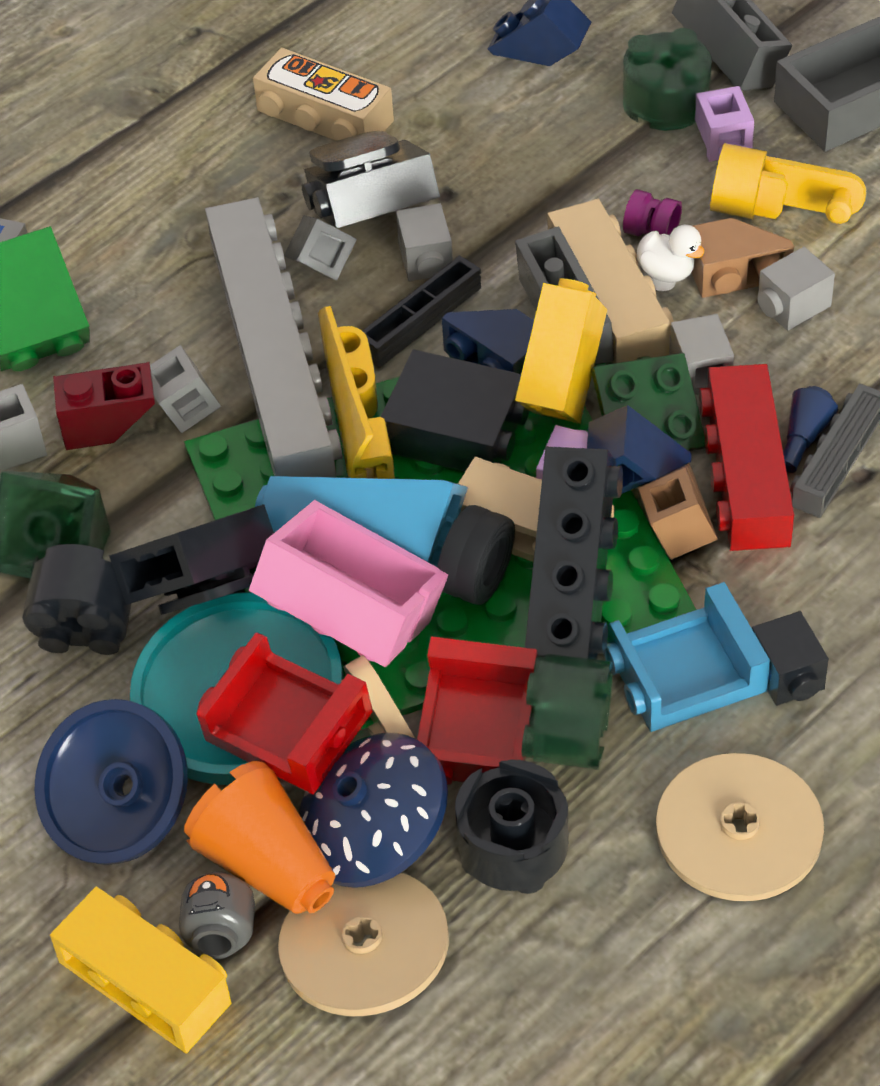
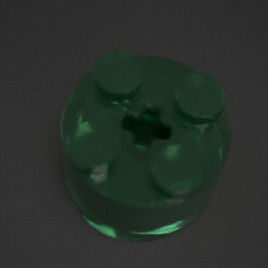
M680 28L673 32L654 33L647 36L636 35L629 40L628 49L623 59V107L631 119L638 123L639 117L649 121L650 128L663 131L683 129L696 122V93L710 91L712 59L709 50L697 40V34L694 31Z
M555 654L537 657L534 673L530 672L526 694V705L536 706V708H532L530 725H525L522 757L533 758L534 762L600 769L605 748L600 746V737H603L604 732L607 731L613 680V673H610L613 666L612 661Z

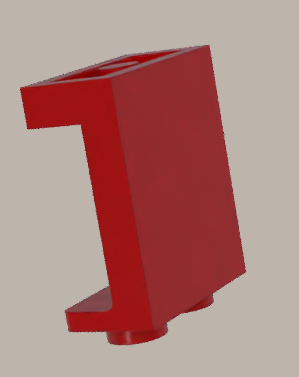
M257 632L246 646L240 647L234 653L228 670L216 686L210 687L205 691L200 699L196 715L207 742L247 762H264L274 771L277 777L314 795L334 764L342 756L372 714L373 708L365 681L347 673L342 682L336 684L274 654L270 649L267 637Z
M431 636L427 654L430 672L417 740L428 747L438 758L444 769L447 785L452 784V781L464 782L472 773L481 768L482 773L497 768L500 761L511 759L525 761L540 672L537 649Z

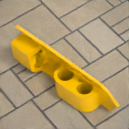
M331 306L324 307L319 310L318 318L348 478L395 479L393 457L385 419L381 417L372 418L377 412L378 400L368 338L359 328L353 326L337 327Z

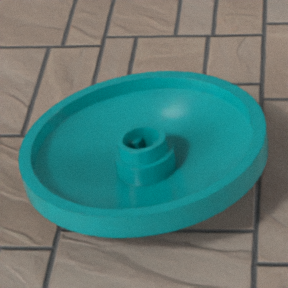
M254 593L228 594L183 610L166 622L151 637L143 648L133 670L130 685V701L154 710L171 725L184 749L189 779L209 784L229 785L236 780L229 772L249 762L205 740L196 715L200 699L205 691L210 687L216 686L228 670L234 653L240 647L246 646L257 632L267 637L270 649L274 654L336 684H340V680L344 679V671L334 639L316 632L311 625L290 613L270 606L265 599Z

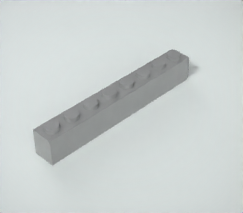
M259 197L205 208L213 252L274 476L337 478L334 460L343 458L340 440L336 429L327 431L326 426L332 425L328 399L326 396L317 397V393L323 392L317 364L308 365L307 361L313 360L312 348L308 333L298 332V330L304 329L298 301L289 302V300L295 299L289 271L280 272V270L286 269L281 243L272 244V241H277L272 214H263Z

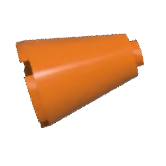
M251 761L236 767L229 772L236 780L223 790L214 784L193 807L184 825V833L190 838L186 840L187 843L197 853L243 880L294 914H300L305 911L309 913L318 911L330 900L334 893V888L332 887L335 880L334 871L274 771L264 762Z

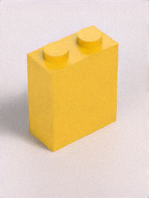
M564 278L559 279L558 286L543 283L515 398L516 402L532 413L581 423L592 377L591 369L595 364L608 310L596 298V293L588 291L589 285Z

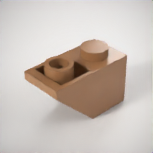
M734 218L693 225L700 233L704 254L700 258H694L695 263L691 273L702 298L758 287L760 271L793 253L794 245L787 238Z
M689 463L638 488L650 524L671 560L718 540L694 472Z

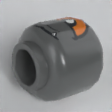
M222 871L196 877L186 885L181 897L179 930L182 940L197 954H206L213 959L226 958L239 951L248 944L253 933L255 901L252 889L243 880Z

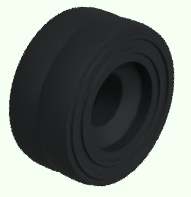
M477 505L467 506L458 515L445 539L437 567L448 574L443 588L444 593L459 597L476 605H482L491 598L499 586L511 558L515 540V524L512 519Z

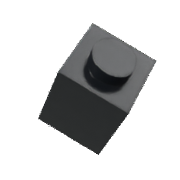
M801 611L752 627L753 632L770 659L767 690L776 706L792 700L803 701L813 697L819 691L825 690L829 658Z

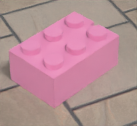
M314 500L266 539L249 591L265 599L270 606L286 611L311 625L316 632L330 636L352 648L360 656H365L367 660L386 667L406 647L407 642L410 643L430 623L448 574Z

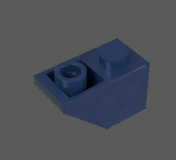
M528 0L520 11L515 14L511 11L507 12L497 21L493 27V31L496 34L488 50L496 56L552 66L579 49L592 22L571 0Z
M517 309L448 312L442 317L443 348L450 358L521 374L534 320Z
M629 405L589 422L587 448L608 449L616 461V466L622 467L623 487L621 494L654 481L691 462L692 453Z

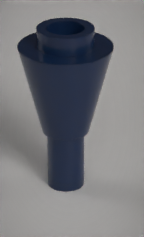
M809 386L796 389L792 394L787 432L788 441L783 451L786 471L789 473L797 471L806 448L811 446L832 421L833 416L839 411L838 405L833 400L831 394L823 388Z

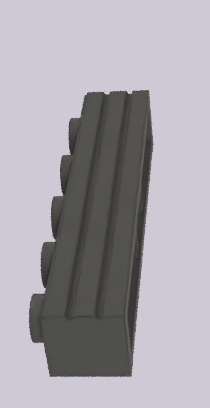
M859 383L853 394H847L842 412L840 414L836 413L833 416L828 434L823 433L816 447V453L814 455L810 454L807 457L802 475H796L792 481L790 493L793 494V508L821 518L880 423L879 390Z

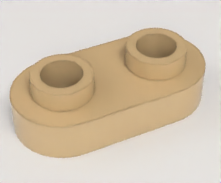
M361 655L344 665L343 668L346 675L348 673L365 681L367 684L373 708L370 717L374 724L367 727L370 735L399 733L414 738L409 726L366 657Z

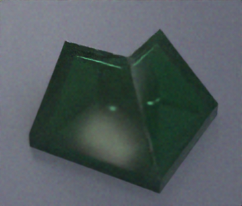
M1 472L0 573L30 578L33 561L38 555L39 559L44 558L46 549L57 545L77 544L104 549L111 529L100 489L71 474Z

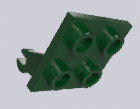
M685 353L654 358L643 356L638 357L635 361L609 365L605 363L594 364L591 373L602 416L629 405L686 450L693 451L706 448L705 435Z

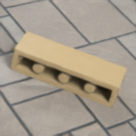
M599 198L547 213L548 230L560 227L597 297L608 309L607 315L612 323L614 361H611V363L635 361L638 357L643 356L654 358L669 355L671 322H674L670 310L667 307L662 308L656 299L655 286L650 276H643L633 246L631 244L625 245L621 238L620 226L615 215H608Z

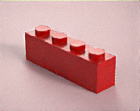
M768 365L709 367L708 387L699 389V407L701 417L710 418V425H705V447L707 454H715L716 462H711L710 465L712 491L721 492L722 501H717L716 503L718 530L727 531L730 551L791 547L794 511Z

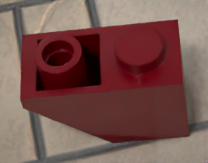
M150 362L53 376L56 414L66 450L115 443L155 404Z

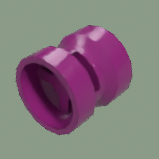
M636 189L632 193L624 213V233L639 237L651 231H658L659 234L670 235L673 229L679 226L682 215V202L667 197L663 200L654 199L652 193Z

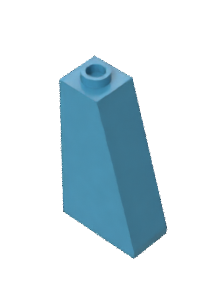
M270 476L268 484L262 487L257 496L255 507L265 505L273 532H276L306 506L316 500L438 567L443 544L450 528L460 514L468 487L445 480Z

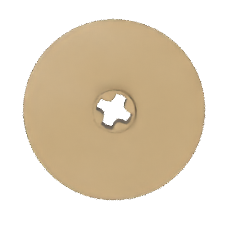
M729 753L711 756L695 762L681 771L669 783L658 805L656 834L660 850L666 862L687 884L705 894L720 899L756 901L767 899L789 890L811 871L822 848L824 820L815 794L795 772L774 760L762 756ZM733 820H743L747 831L743 833L736 832Z
M400 873L382 883L367 887L351 888L332 884L334 888L332 897L318 911L314 913L305 911L300 914L288 912L282 924L278 942L279 958L284 975L293 990L303 1000L320 1010L337 1015H375L395 1009L409 1002L424 991L437 976L443 966L449 947V929L441 903L427 886L404 873ZM364 935L373 936V939H366L363 946H355L354 942H361Z

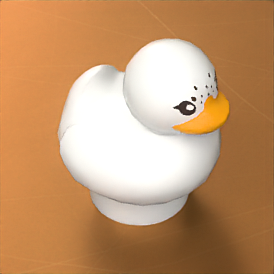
M686 224L674 228L670 235L651 231L642 238L637 247V260L641 267V273L643 276H650L655 290L658 291L671 290L676 282L687 278L694 268V258H700L704 254L700 233L695 227Z

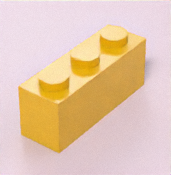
M96 886L50 934L60 964L185 1054L190 1051L232 1004L226 982L227 973L216 960L206 954H201L198 957L184 947L182 940L174 931L163 924L154 927L144 920L136 906L122 895H116L113 898Z

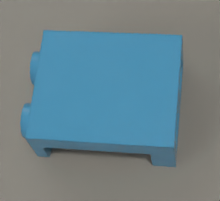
M725 582L705 588L704 608L630 633H626L619 620L608 624V644L604 654L606 664L613 675L620 674L625 683L624 693L631 712L634 715H642L650 732L767 692L770 659Z

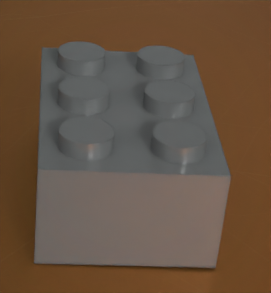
M880 16L777 61L774 102L824 152L880 127Z

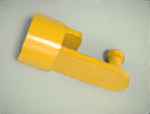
M724 143L715 174L710 211L753 219L754 215L776 219L782 213L783 205L826 213V217L832 223L843 224L849 220L852 214L862 208L866 198V187L861 178L851 172L767 156V151Z

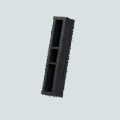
M459 255L446 267L362 330L368 338L373 365L377 368L383 366L438 323L445 314L452 312L481 289V269Z

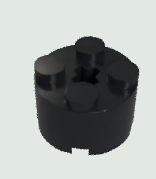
M77 544L57 545L46 549L44 558L39 559L37 555L34 559L22 618L27 629L39 637L38 646L41 649L51 653H65L69 650V646H86L92 651L103 655H112L119 651L120 643L127 633L131 604L125 605L112 563L103 559L104 550Z
M511 759L500 761L499 767L483 773L481 768L464 781L455 802L457 842L462 868L481 883L495 889L519 891L524 894L535 893L542 889L545 882L553 877L561 868L568 852V803L566 796H564L558 786L557 779L551 772L540 765Z

